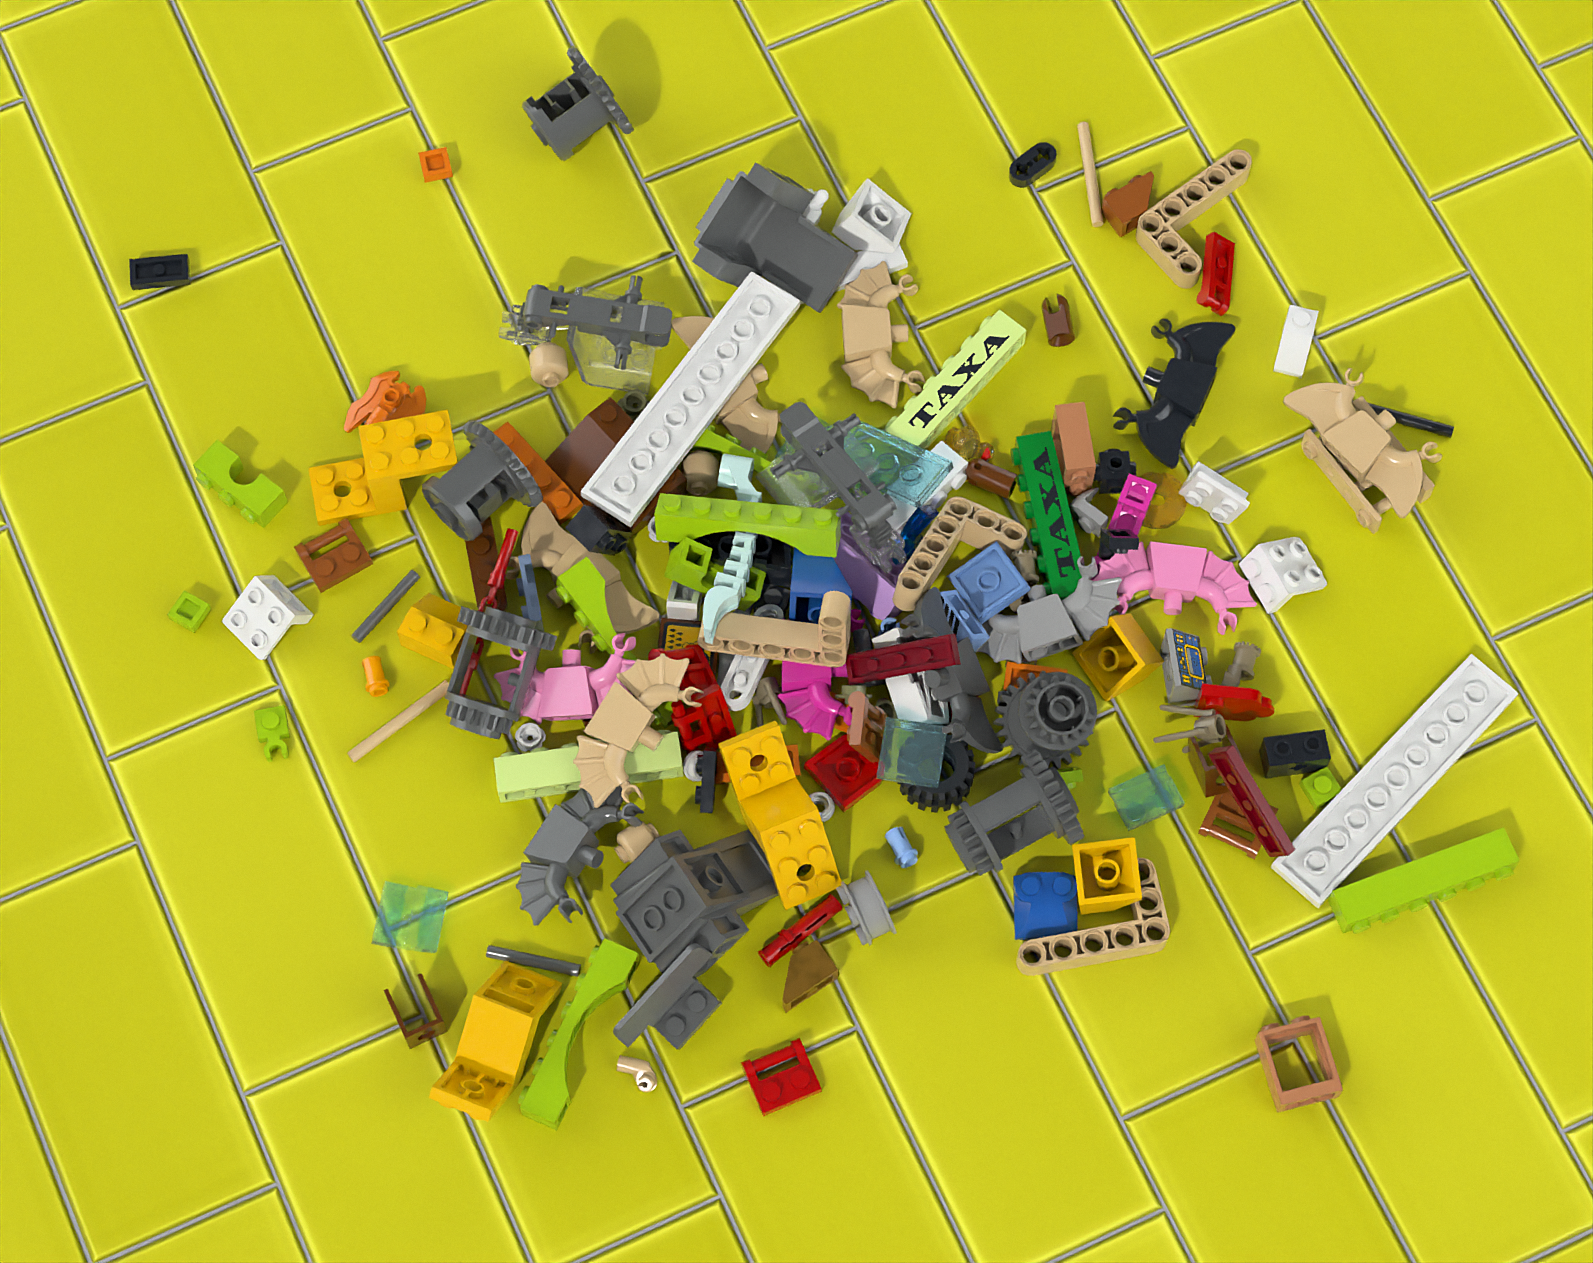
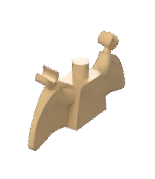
M687 316L675 318L671 321L675 333L691 350L714 318ZM762 363L751 369L715 416L714 420L717 425L721 423L730 435L742 441L741 447L749 451L754 447L767 453L775 438L778 422H781V413H778L777 410L764 409L756 400L758 395L756 384L768 379L767 371Z
M1352 368L1347 369L1345 372L1346 385L1318 383L1300 388L1286 395L1283 399L1284 405L1314 424L1322 437L1323 446L1361 484L1366 480L1379 488L1389 500L1397 516L1402 519L1406 518L1420 494L1423 477L1421 460L1427 459L1431 463L1440 461L1442 458L1441 453L1428 456L1429 451L1437 448L1438 445L1434 442H1427L1422 447V451L1419 452L1416 449L1402 452L1392 447V438L1387 431L1396 424V420L1391 413L1383 410L1373 419L1364 410L1356 412L1353 407L1352 400L1356 392L1354 387L1359 386L1363 382L1364 375L1361 372L1357 381L1349 380Z
M541 502L535 507L525 524L521 541L523 555L530 554L533 568L542 567L550 571L552 581L556 585L558 576L585 557H588L605 579L607 613L617 635L642 630L659 620V613L629 594L621 582L620 572L601 553L589 552L574 536L564 531L545 503ZM511 556L508 566L515 569L507 572V579L517 578L520 572L519 559ZM556 585L546 596L552 605L559 609L564 602L555 590L558 587ZM590 629L581 632L578 647L580 650L583 643L589 642L591 643L590 654L596 651L597 646L592 640L594 634Z

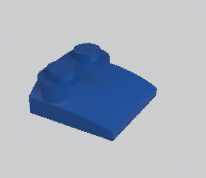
M1027 872L1013 877L1015 940H1032L1078 931L1077 883L1075 875L1065 872Z

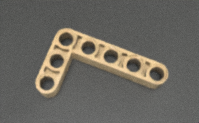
M1236 149L1229 152L1139 217L1135 235L1136 241L1171 280L1181 288H1191L1197 284L1202 261L1177 231L1247 181L1252 159L1249 153L1244 150ZM1233 166H1238L1242 169H1235ZM1215 181L1220 183V185H1215L1211 182ZM1189 197H1195L1199 200H1191ZM1172 212L1177 216H1170L1167 213ZM1145 228H1151L1155 231L1149 232L1146 231ZM1164 248H1170L1173 252H1167ZM1188 268L1191 269L1193 272H1185L1182 269Z
M950 498L899 574L892 598L894 605L904 611L915 610L918 600L930 589L960 541L982 551L997 541L1010 559L1012 552H1019L1023 548L1027 536L1025 527L966 498Z
M830 591L825 593L818 624L728 612L718 623L713 644L705 642L702 618L697 642L701 648L713 652L827 667H841L846 662L851 637V600L842 592Z
M1137 858L1139 871L1144 872L1148 877L1147 880L1140 881L1142 900L1140 901H1151L1155 906L1153 910L1143 909L1139 904L1140 901L1130 904L1133 921L1025 941L1020 946L1017 954L1016 965L1019 971L1027 976H1035L1161 951L1167 943L1170 926L1153 863L1146 858ZM1157 930L1161 933L1162 938L1159 940L1150 939L1146 932ZM1125 935L1132 943L1128 946H1122L1116 941V937ZM1095 941L1100 945L1101 949L1097 952L1089 951L1085 943ZM1065 947L1069 950L1070 955L1061 958L1055 954L1054 949ZM1035 953L1040 960L1036 963H1028L1024 960L1023 955Z

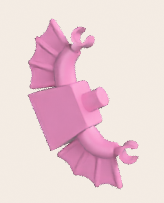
M1151 541L1145 550L1143 542H1139L1138 550H1128L1127 554L1115 553L1109 560L1100 561L1099 574L1092 580L1122 578V582L1117 590L1120 604L1113 608L1120 615L1126 613L1128 609L1126 602H1129L1133 595L1139 591L1148 590L1151 598L1164 600V613L1168 615L1181 614L1182 602L1190 603L1195 596L1200 597L1212 605L1215 613H1219L1217 630L1221 635L1225 634V624L1230 625L1232 631L1235 632L1237 617L1232 612H1228V608L1255 607L1257 605L1249 594V580H1245L1236 572L1233 562L1219 559L1212 551L1207 553L1206 548Z
M625 633L614 636L612 646L615 652L610 655L607 663L598 669L581 666V651L573 649L562 651V667L548 668L545 673L538 671L535 667L520 717L528 716L536 721L537 724H541L543 719L549 721L592 719L615 681L633 696L619 681L616 674L629 670L636 662V660L622 658L625 651L632 650L635 647L636 638L629 637L624 645L623 638ZM511 647L510 655L514 659L520 660L521 664L518 668L494 674V678L501 685V699L503 701L506 700L510 703L512 701L516 686L509 685L508 679L511 673L520 675L527 654L526 651L521 655L518 649Z

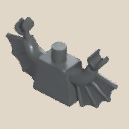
M621 786L616 787L598 808L594 807L592 796L583 788H580L572 799L562 802L560 806L555 804L523 852L531 863H521L522 874L516 884V888L522 896L520 909L527 911L531 915L534 926L539 925L556 904L559 905V912L569 923H572L569 918L572 912L578 911L583 915V910L573 898H569L564 886L567 876L573 878L579 876L585 865L594 869L601 865L604 854L602 851L597 850L599 840L594 835L605 824L619 822L621 819H624L633 827H638L642 824V821L634 816L639 813L642 814L644 811L634 803H628L622 810L620 809L624 800L621 796L623 790Z

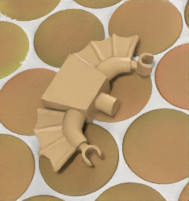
M882 261L875 268L861 269L859 277L844 286L845 295L840 303L837 304V307L842 309L845 364L841 366V369L850 376L851 387L863 391L869 397L870 402H885L892 408H896L899 384L901 382L907 383L910 391L915 394L922 392L921 387L915 382H926L921 372L914 370L906 374L905 370L892 364L890 359L892 343L908 342V325H890V313L887 306L888 303L899 297V294L902 292L907 296L915 295L918 291V286L914 284L905 288L907 283L913 281L910 275H903L898 285L892 284L885 261Z
M662 653L658 658L650 661L636 659V662L629 670L616 674L619 681L634 696L619 683L614 682L583 731L599 740L579 735L577 737L579 751L573 760L581 775L579 787L585 789L592 796L595 808L600 807L615 788L619 786L623 789L621 796L627 804L631 803L629 795L632 792H637L643 800V793L636 785L629 783L628 780L630 778L625 772L624 762L627 752L633 753L639 743L652 751H655L661 743L664 735L650 727L656 717L652 712L659 705L667 701L678 702V700H683L687 705L693 707H700L702 705L701 703L691 701L692 694L695 692L704 693L702 690L688 687L681 691L679 688L689 664L688 658L673 660Z

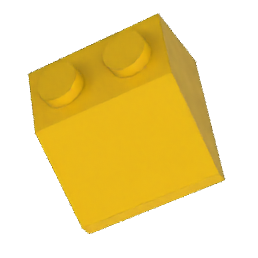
M428 593L411 606L397 630L401 646L454 669L467 629L466 624L457 621L461 607Z
M1131 613L1111 616L1108 619L1107 626L1096 630L1089 641L1085 640L1083 645H1080L1072 652L1105 701L1113 699L1145 680L1164 662Z
M1135 837L1072 845L1081 915L1114 911L1142 900Z

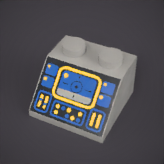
M1173 628L1166 629L1160 649V656L1164 660L1162 668L1168 705L1179 707L1193 706L1201 685L1212 684L1211 676L1205 675L1204 665H1207L1208 662L1206 647H1201L1199 636Z

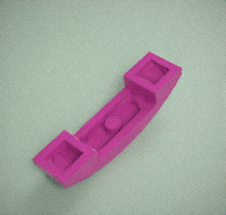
M1129 473L1108 529H1130L1138 536L1157 484ZM1099 551L1095 556L1098 573L1095 577L1091 578L1090 580H1094L1098 576L1100 571L1099 562L1109 560L1101 559L1099 557Z

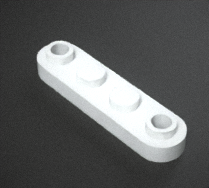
M773 604L760 607L754 614V616L785 620L782 609ZM735 655L721 685L728 710L739 711L748 706L770 659Z

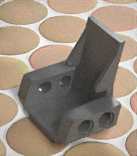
M755 162L748 175L740 171L734 180L727 178L696 226L701 231L694 241L699 251L692 262L716 279L737 287L742 284L752 271L760 277L767 278L815 311L821 313L859 254L802 215L815 196L813 193L793 179Z
M749 829L693 849L681 830L658 837L610 885L617 895L613 899L619 909L616 912L617 916L648 962H654L661 973H664L681 953L693 943L705 947L713 954L694 977L704 974L749 931L740 916L779 896L766 855Z

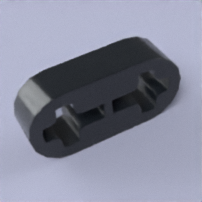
M1046 142L1038 143L1014 160L1009 168L1010 182L1016 187L1024 188L1050 171L1055 166L1057 156L1054 146ZM1038 155H1049L1048 160L1042 158L1038 161ZM1017 170H1019L1020 172H1024L1025 170H1027V176L1023 174H1020L1018 176Z

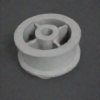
M868 870L865 871V877L848 885L843 881L841 886L836 888L843 904H850L844 908L854 927L859 925V927L855 928V931L862 946L867 943L869 946L872 945V939L889 931L893 934L897 933L883 897Z

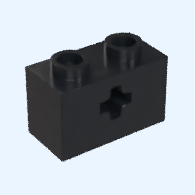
M584 505L566 526V529L589 552L608 555L622 552L628 545L629 537L633 534L617 518L601 508Z
M1325 729L1264 737L1259 749L1265 779L1317 772L1327 767L1331 759Z

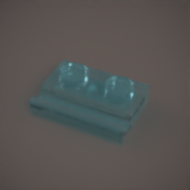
M1164 764L1116 785L1108 791L1128 831L1183 807L1185 803L1171 776L1168 775Z

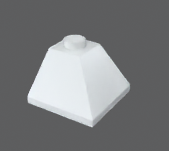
M866 179L839 214L832 233L853 250L893 253L897 249L912 213L871 180Z

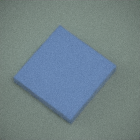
M997 541L947 576L981 625L1031 590Z

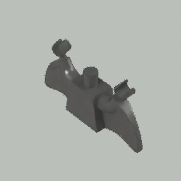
M937 587L927 590L918 600L914 614H910L901 620L902 624L908 626L902 631L905 638L913 635L917 639L923 640L954 634L947 621ZM966 637L957 642L961 664L926 671L925 682L927 686L933 688L940 702H950L952 719L950 725L942 728L943 734L952 733L950 744L964 740L978 750L996 754L1001 752L1003 748L1000 747L1001 742L996 737V733L987 719L982 700L978 697L989 692L990 688L970 639Z

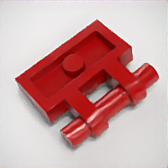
M718 684L702 690L704 693L697 692L691 696L692 702L702 704L700 707L692 706L685 709L681 700L671 703L673 711L671 717L674 725L679 728L681 734L679 741L682 748L686 749L687 754L695 750L699 751L698 745L703 743L708 748H719L718 743L737 736L722 689ZM698 720L700 729L694 732L691 729L690 723Z

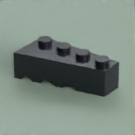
M735 531L711 533L698 537L694 541L712 548L710 561L724 566L726 560H730ZM758 534L752 566L766 572L764 583L791 588L790 545L781 540ZM669 542V555L679 542Z

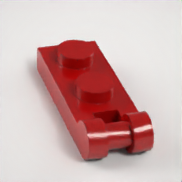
M1212 232L1206 235L1202 286L1196 301L1205 308L1211 307L1212 312L1223 316L1230 306L1235 243L1216 232Z

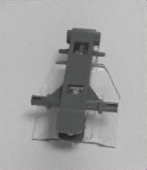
M636 275L630 277L629 289L625 291L624 296L584 287H576L575 294L564 293V286L562 285L559 286L558 291H551L546 286L535 284L527 291L526 301L523 302L522 306L513 305L512 312H503L502 322L510 323L512 326L509 328L500 327L499 337L510 340L515 345H539L544 342H551L552 338L555 337L556 330L568 329L566 340L584 383L591 386L627 392L639 389L643 394L648 395L656 349L662 350V347L667 346L670 340L672 311L664 307L665 302L642 299L640 289L643 278L637 276L635 286Z
M796 402L780 414V421L783 424L780 429L782 436L786 439V452L774 459L765 470L756 475V478L779 505L822 508L840 496L846 506L837 511L836 516L841 517L848 511L851 512L853 525L850 526L849 530L869 562L878 565L887 574L892 571V564L888 559L896 558L901 564L906 561V554L903 550L905 541L887 520L894 514L893 511L897 509L896 504L888 494L882 495L879 491L886 486L885 482L882 481L875 486L868 478L881 465L850 432L851 429L861 424L859 417H856V414L853 413L843 421L839 420L831 426L824 427L803 402ZM858 483L861 484L859 489L856 487V484Z

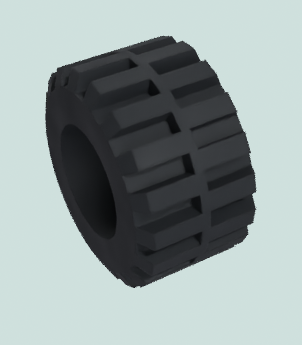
M934 727L927 728L926 734H923L920 730L915 733L914 739L909 737L905 741V748L901 747L897 762V784H900L901 794L903 796L908 795L907 801L911 805L917 802L918 809L924 811L925 807H931V812L938 813L939 807H943L945 812L951 810V804L954 803L957 807L958 804L962 803V797L966 798L970 793L975 772L974 754L972 749L968 750V743L962 740L950 744L952 734H943L942 728H940V732H934ZM937 758L946 761L952 767L954 773L944 781L934 782L925 779L917 768L925 760Z

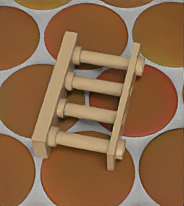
M1363 396L1352 402L1356 412L1364 410L1373 419L1378 416ZM1311 429L1305 431L1301 445L1306 457L1310 460L1313 459L1356 512L1359 523L1363 527H1368L1372 534L1377 532L1382 522L1380 515L1392 508L1387 497L1372 506L1362 492L1373 486V484L1366 480L1362 484L1359 481L1353 483L1344 472L1346 468L1338 460H1335L1323 446L1322 437L1317 438ZM1388 430L1387 433L1392 438L1391 446L1399 451L1407 452L1393 433ZM1424 471L1421 490L1417 499L1420 504L1430 498L1435 486Z

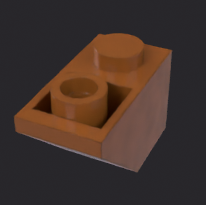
M1152 171L1143 176L1137 175L1133 177L1127 185L1120 189L1114 188L1110 190L1103 198L1102 214L1120 238L1137 229L1139 217L1147 211L1154 179Z

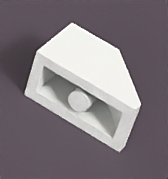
M1294 305L1289 306L1275 360L1274 372L1302 378L1319 311Z

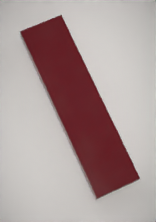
M956 634L847 654L845 662L849 685L961 664Z
M1233 745L1217 747L1209 752L1208 755L1268 856H1289L1296 849Z

